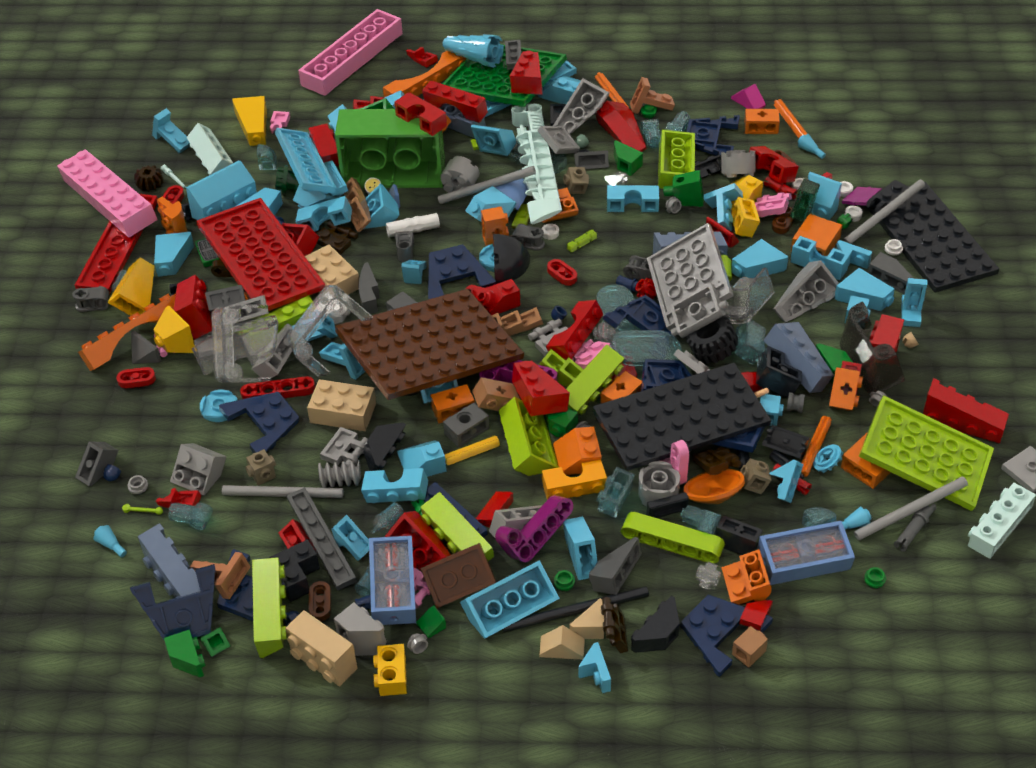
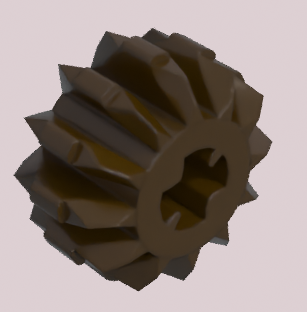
M149 165L147 167L142 166V169H137V173L134 174L135 184L142 191H156V188H160L164 180L160 168H156L155 165L152 167Z

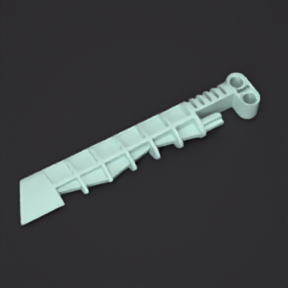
M527 104L526 107H512L511 113L512 124L520 127L517 128L516 141L520 144L518 152L524 155L520 157L519 161L522 164L528 165L522 169L534 166L536 174L525 177L523 181L529 189L525 194L534 198V201L528 202L527 206L530 223L536 224L560 213L562 208L549 145L537 131L540 126H545L542 106L540 104Z

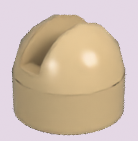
M912 332L903 337L902 342L905 347L913 348L919 345Z

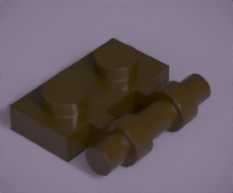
M328 221L327 227L330 229L328 230L323 227L317 233L319 239L316 244L322 247L329 244L341 255L351 246L350 238L357 239L358 233L354 232V229L350 227L346 228L342 224L334 226L332 221Z
M721 446L714 451L708 448L692 454L693 461L710 475L720 474L722 471L729 469L728 465L736 468L741 466L739 457L731 453L729 449Z
M604 597L602 599L601 614L604 615L602 625L603 631L606 632V638L610 640L612 646L617 648L619 653L628 652L624 613L617 604H611L609 597Z

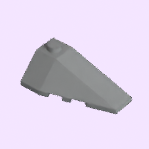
M582 78L553 126H563L569 134L573 133L602 107L610 93Z
M821 260L809 262L797 274L773 310L786 323L802 315L804 312L831 300L835 296L836 286L839 282Z

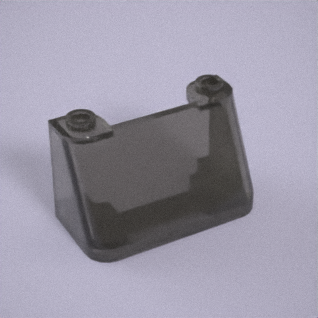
M862 301L849 310L840 339V348L846 351L853 363L862 364L860 376L863 377L862 385L869 394L877 391L883 392L905 381L897 354L892 346L880 344L873 347L870 343V336L874 328L868 315V309Z

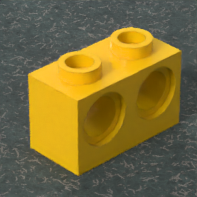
M738 197L731 210L735 233L742 237L752 238L760 223L755 202L751 199Z
M404 644L377 646V655H373L374 669L378 668V674H374V687H379L380 696L407 694Z

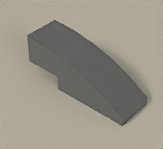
M368 262L364 263L359 277V294L364 316L378 312L376 299L380 298L378 284Z

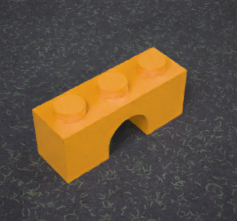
M595 460L581 463V475L578 477L566 476L563 473L562 467L542 470V484L547 500L554 495L565 498L579 497L581 495L607 491V476L602 461Z

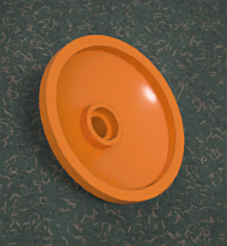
M733 469L724 470L718 475H710L705 472L690 479L684 486V492L694 502L720 504L733 497L742 489L745 484V478L740 471Z

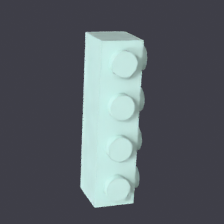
M197 123L187 136V139L190 142V147L196 151V156L201 159L202 165L207 168L208 174L211 175L233 164L211 129Z
M1013 483L1009 489L1005 488L1000 495V500H995L990 506V512L988 514L984 513L979 520V525L977 527L973 526L969 531L968 537H970L968 546L991 559L1032 508L1036 494L1016 483Z

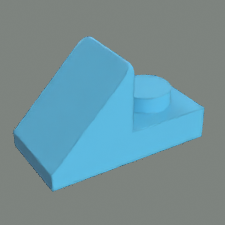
M838 240L836 249L850 254L848 266L852 263L866 269L869 267L872 251Z
M408 260L402 263L404 282L421 284L422 272L426 269L427 261Z
M792 460L769 473L776 478L783 479L777 489V498L785 502H792L803 468V464L799 461Z
M345 515L332 528L337 545L339 547L344 545L357 561L369 551V539L348 515Z
M596 642L580 663L578 677L584 678L593 675L595 685H600L602 693L611 691V677L599 643Z

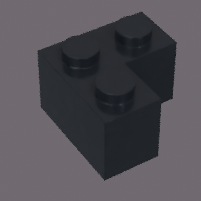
M767 346L757 362L756 384L788 398L789 392L795 393L801 384L802 371L785 364L784 352Z
M307 539L269 557L279 558L280 565L285 567V578H281L282 585H285L286 596L290 602L309 594L306 575L320 569L317 553Z

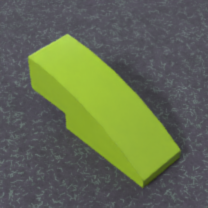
M552 349L538 364L555 369L557 371V382L565 387H568L584 370L570 358L564 360Z

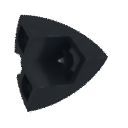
M493 234L496 284L509 279L515 280L526 272L530 264V255L527 248L513 237Z

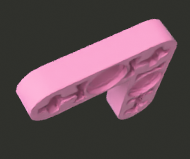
M679 440L671 444L670 458L660 461L667 462L672 465V468L678 470L680 485L687 482L689 449L684 440Z

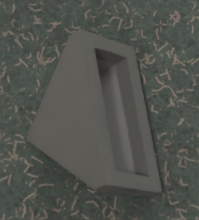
M608 150L574 153L575 167H585V169L609 167Z
M135 330L132 331V364L160 362L161 358L158 348Z

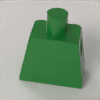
M700 170L675 175L673 177V186L663 187L664 197L674 196L676 199H679L682 206H703L704 193Z

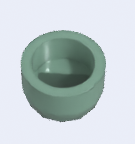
M580 134L575 139L580 148H585L589 144V140L583 134Z

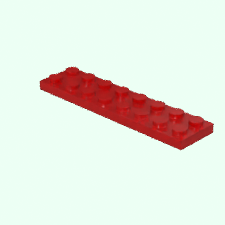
M140 194L152 205L154 210L158 197ZM109 221L76 281L75 288L102 286L107 288L110 294L144 229L128 238Z

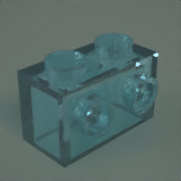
M747 318L736 327L739 343L736 346L735 354L753 365L765 351V342L763 340L765 339L766 328Z
M616 467L612 476H608L604 491L601 490L596 500L599 502L598 511L617 518L632 490L635 474Z

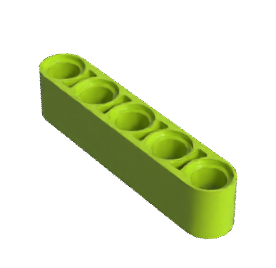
M637 512L628 513L621 528V534L627 539L631 540L637 537L640 543L711 564L719 561L725 545L724 540L718 536Z

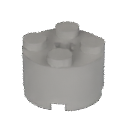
M745 150L721 152V172L729 178L737 177V174L754 176V172H756L755 151L750 150L748 153H745Z
M455 156L449 160L441 174L443 188L449 193L474 185L480 172L476 165L474 167L471 164V160L462 156Z
M654 461L649 463V466L643 467L640 470L638 494L644 506L647 507V502L679 494L680 474L678 470L672 468L671 464L664 461Z

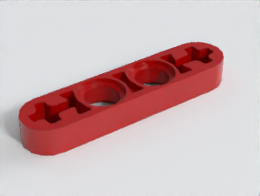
M305 376L250 383L242 386L240 393L242 399L269 394L265 393L264 390L271 388L273 391L270 393L279 392L283 398L306 396L314 392L315 382L312 377ZM286 386L292 387V389L288 391L283 390V388Z

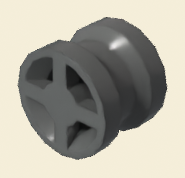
M789 392L787 412L794 410L802 414L805 394L798 396Z

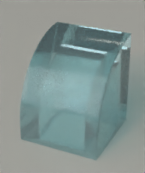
M258 144L257 160L259 170H276L277 156L275 151L266 145Z
M809 508L804 510L802 524L804 527L836 522L837 515L826 508Z

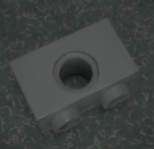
M472 403L443 421L444 435L460 448L489 429V416L475 403Z

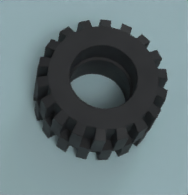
M726 316L686 336L695 358L702 363L706 362V364L725 360L726 357L732 355L731 353L736 350V346L739 343L733 325Z

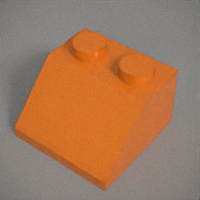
M594 427L574 428L553 443L558 467H562L565 475L581 474V463L602 459Z

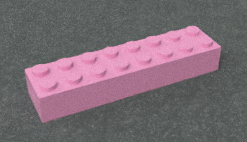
M376 9L298 70L301 86L326 96L403 34L401 18Z
M86 149L57 165L63 180L128 238L158 220L152 205Z

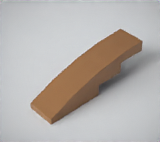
M352 177L346 182L348 191L344 192V196H346L352 207L351 221L357 232H360L371 222V217L362 189L357 180Z
M537 307L522 314H519L518 310L502 317H500L499 313L492 315L509 336L543 324Z

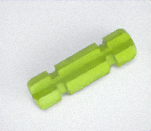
M594 230L584 233L574 239V242L570 241L567 243V250L574 252L577 248L585 246L597 238V233Z

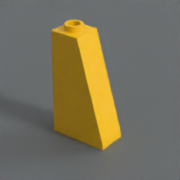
M265 96L233 98L235 114L249 145H266L267 107Z
M141 257L128 268L108 303L130 316L136 312L139 314L145 312L144 308L150 305L155 266Z

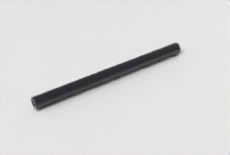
M647 586L604 597H609L611 604H621L649 597V591ZM600 598L531 614L502 630L503 632H508L581 614Z

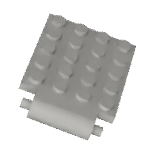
M709 223L647 258L665 325L673 336L679 334L680 337L684 338L688 334L726 315L725 308L729 307L726 300L734 295L712 226Z

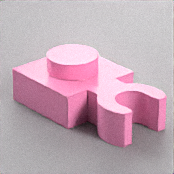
M273 112L270 120L272 134L276 127H287L290 120V112Z

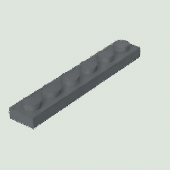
M304 487L286 495L290 506L337 591L357 582L352 569L306 488Z

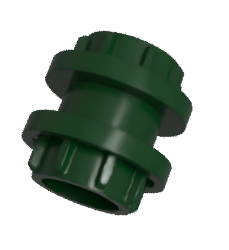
M284 165V168L279 167L276 174L275 189L282 191L283 195H286V190L295 191V196L299 183L293 170H289V165Z

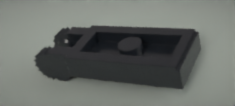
M894 180L876 195H873L868 200L866 206L871 208L878 204L875 209L878 212L909 187Z

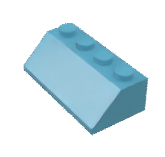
M237 161L186 187L191 215L196 220L233 208L257 193L255 181L241 161Z
M539 560L462 600L460 604L471 624L485 639L560 598Z

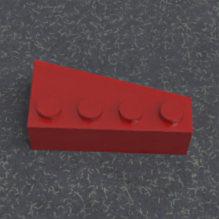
M933 378L923 411L924 415L959 432L997 443L1001 442L1009 416L1008 413L987 403L981 404L975 400V397L971 395L964 396L956 392V388L952 386L947 388L939 384V380Z

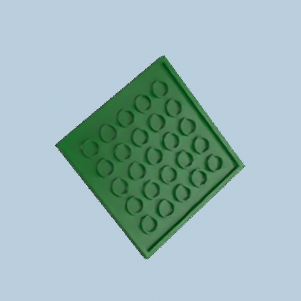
M505 45L502 59L499 64L495 63L496 67H487L479 62L466 59L442 83L484 97L485 100L490 102L512 104L519 107H526L536 95L511 92L510 74L512 70H507ZM521 47V52H538L542 87L567 60L566 54Z

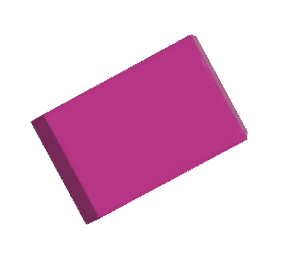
M756 84L742 89L731 96L732 100L747 109H762L766 107V103Z

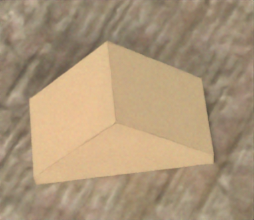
M598 599L570 624V630L585 639H604L602 625L604 615L601 614L602 599Z
M562 625L541 636L539 655L546 658L583 660L585 638Z

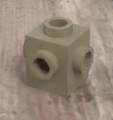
M569 167L567 173L564 174L563 182L570 194H585L589 184V175L586 174L585 167Z
M264 449L246 457L248 464L245 467L249 477H253L258 486L276 478L274 470L276 462L273 456H268Z
M750 458L740 470L745 478L743 487L746 490L762 494L772 481L768 464L763 461Z

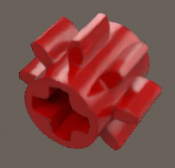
M646 277L645 280L641 279L636 284L637 297L640 298L647 295L653 299L657 295L651 278Z

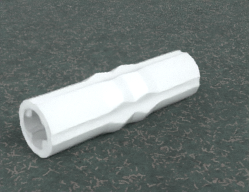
M437 213L386 223L388 237H394L395 232H399V234L410 233V231L419 233L424 230L440 227Z

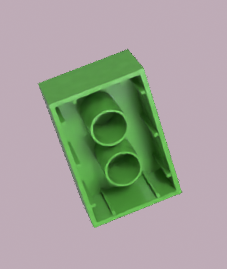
M339 109L335 140L340 174L345 183L353 177L361 188H365V182L369 178H377L385 188H391L394 184L397 188H443L441 182V174L445 168L443 130L431 136L420 129L419 118L406 122L396 116L395 109Z

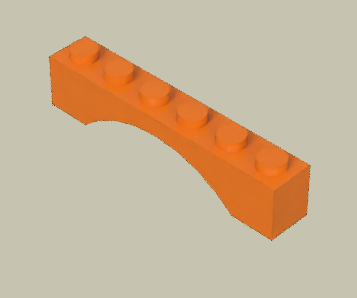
M445 51L442 53L438 63L428 72L410 79L395 80L384 86V98L400 90L404 95L410 92L415 96H419L431 80L438 83L446 80L466 58Z
M169 293L159 299L160 303L157 305L151 303L144 308L145 312L142 314L136 312L128 317L129 322L125 324L120 322L113 326L114 331L109 334L105 331L98 335L97 338L99 340L94 343L90 340L81 346L82 350L78 353L88 369L92 371L109 361L117 343L131 329L146 323H157L167 306L174 310L176 294L172 296Z

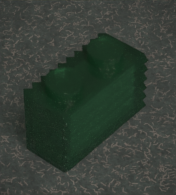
M803 179L792 207L791 218L802 222L805 221L815 203L820 187L819 183Z

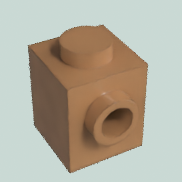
M750 626L733 642L732 655L747 667H750L766 652L768 639L761 631H757Z

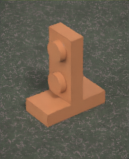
M641 77L630 102L632 112L638 114L643 103L673 111L675 106L673 98L668 94H659L649 90L648 78Z
M235 552L227 565L207 561H193L190 568H193L194 571L195 569L215 564L214 585L224 599L232 597L251 567L243 553Z

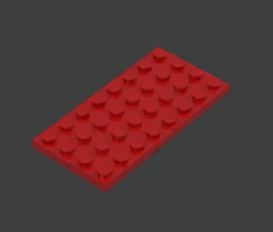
M262 198L197 220L198 228L237 284L242 285L246 297L252 299L265 295L268 311L325 290L323 280Z

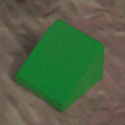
M434 605L416 622L428 639L446 628L445 618Z
M221 627L200 638L201 643L211 657L231 647Z

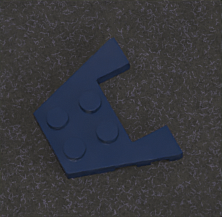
M734 115V118L726 119V116H722L717 120H710V118L689 119L686 132L695 133V149L718 156L721 155V152L726 153V151L734 150V146L717 144L720 128L738 130L740 115Z
M463 244L429 253L428 299L443 296L444 293L440 284L474 275L479 287L483 288L496 284V281Z
M647 295L604 315L602 319L615 329L624 319H627L656 341L647 353L655 359H664L671 331L666 328L660 305Z
M645 359L641 391L692 375L679 360Z
M279 392L219 405L220 412L228 421L247 413L265 435L250 444V449L253 453L263 449L266 452L269 449L272 450L276 446V442L299 422V416Z
M233 549L230 555V559L232 558L235 552L240 551ZM243 553L244 557L249 563L251 560L250 555ZM245 575L230 599H224L220 594L217 602L218 608L253 621V578Z
M215 564L195 569L200 587L199 592L155 603L150 582L130 587L132 594L149 616L163 640L165 637L189 629L192 638L211 633Z
M707 595L681 621V628L695 647H698L703 653L707 663L712 665L715 674L720 677L732 665V659L718 650L717 647L740 625V618L745 607ZM769 615L766 616L761 628L762 633L772 624L773 618Z

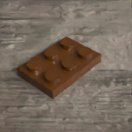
M481 543L420 568L437 608L497 582Z

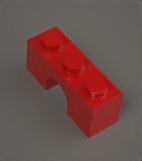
M410 92L394 102L396 116L406 122L419 118L420 129L431 136L447 127L446 112Z
M766 146L750 147V150L755 151L756 169L770 170L769 177L779 183L795 181L799 168L798 165Z

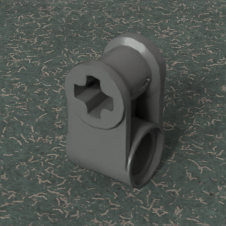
M518 224L511 237L520 241L527 249L539 251L545 247V242L542 238L544 232L539 227Z
M413 231L400 234L395 232L398 260L400 262L412 260L414 247Z
M637 255L631 256L629 264L623 269L624 275L630 279L645 280L646 277L652 279L647 258Z
M105 287L79 288L72 293L73 299L76 300V310L79 312L105 310L109 306V291Z

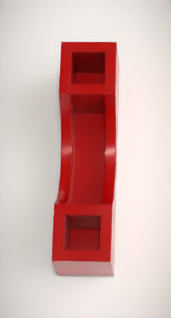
M432 80L422 90L424 101L439 109L444 103L451 104L458 108L466 119L480 123L488 113L484 97Z
M597 300L578 301L570 312L575 321L574 324L551 338L546 345L548 352L552 349L564 360L568 358L573 359L604 315Z

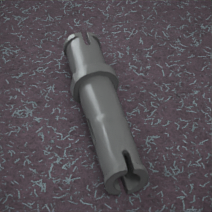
M934 503L931 507L928 505L914 513L906 529L894 542V546L897 549L902 544L899 550L902 552L907 550L915 536L923 526H926L929 517L936 510L937 507Z

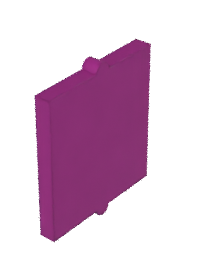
M856 187L842 200V204L866 206L868 200L880 192L882 188Z

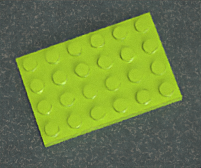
M883 395L859 457L931 492L963 476L967 480L968 486L944 498L973 511L976 507L994 448Z

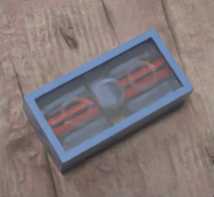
M842 521L760 536L757 550L760 549L771 585L850 570L855 559Z
M412 536L369 538L372 618L379 620L383 625L416 623Z

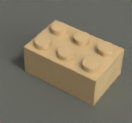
M329 244L305 256L325 283V290L319 291L324 298L329 292L347 296L359 289L358 272Z
M319 379L307 406L310 423L366 432L376 406L374 387Z
M305 610L286 627L287 641L289 642L292 656L297 660L301 659L306 662L312 671L317 670L329 683L334 682L340 687L358 669L353 644Z

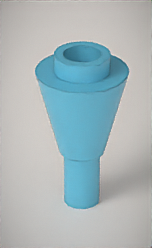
M809 134L802 135L798 139L799 148L814 153L821 159L825 157L826 154L818 148Z
M860 506L844 519L842 524L845 530L858 528L869 524L872 518L869 511Z
M109 525L100 526L95 530L94 541L114 550L120 557L126 555L127 551L119 544Z

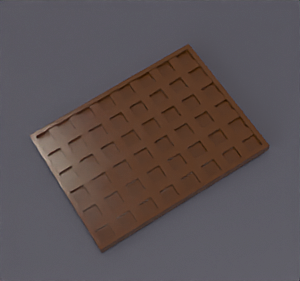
M468 289L335 326L337 335L387 400L521 360L524 357V352Z

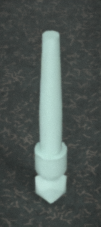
M165 164L161 166V170L167 176H170L180 186L186 188L170 168Z

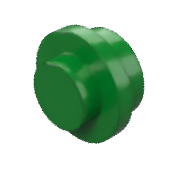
M649 104L642 106V116L648 119L653 118L657 113V108Z
M849 213L846 215L842 214L837 219V223L842 224L843 230L853 220Z
M872 567L866 571L864 581L872 588H880L885 584L886 576L882 569Z
M562 570L555 575L554 585L561 591H568L574 587L575 578L571 572Z

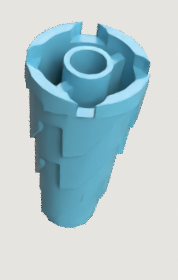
M497 35L447 36L443 40V47L446 51L493 68L496 67L495 63H500L504 45H501L499 42L502 39Z

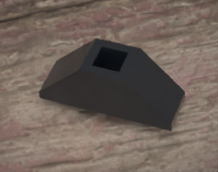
M405 423L376 426L363 448L369 471H377L384 468L387 460H385L386 456H392L396 449L394 444L396 441L400 443L406 434L403 432L406 426Z
M671 595L666 601H662L657 611L647 617L642 628L634 631L631 636V651L637 653L666 650L679 636L680 622L675 597Z

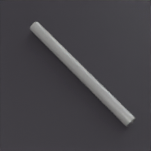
M534 166L440 195L438 200L440 204L484 191L491 186L497 187L534 175L536 170Z
M919 179L846 236L843 241L852 244L925 187L924 181Z
M962 476L854 531V535L859 541L968 486V482Z
M223 485L222 495L287 497L286 495L304 487ZM305 487L311 498H343L344 495L343 488Z

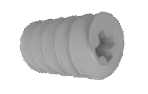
M359 460L357 466L354 465L353 461H350L349 467L346 466L344 461H342L341 467H338L337 462H334L333 468L330 467L328 462H326L325 468H322L320 463L318 465L319 480L323 488L327 487L328 482L332 488L335 487L336 482L339 487H342L344 481L347 486H351L352 480L355 486L359 485L361 480Z

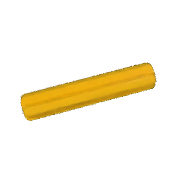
M492 436L445 454L446 465H452L499 447V439L497 436Z

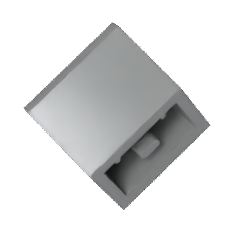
M194 443L181 444L170 482L189 490H199L201 495H206L221 476L227 456Z
M353 602L334 618L336 632L353 644L355 656L377 655V646L386 645L387 641L384 636L385 628L379 620L371 618L364 607L360 608Z

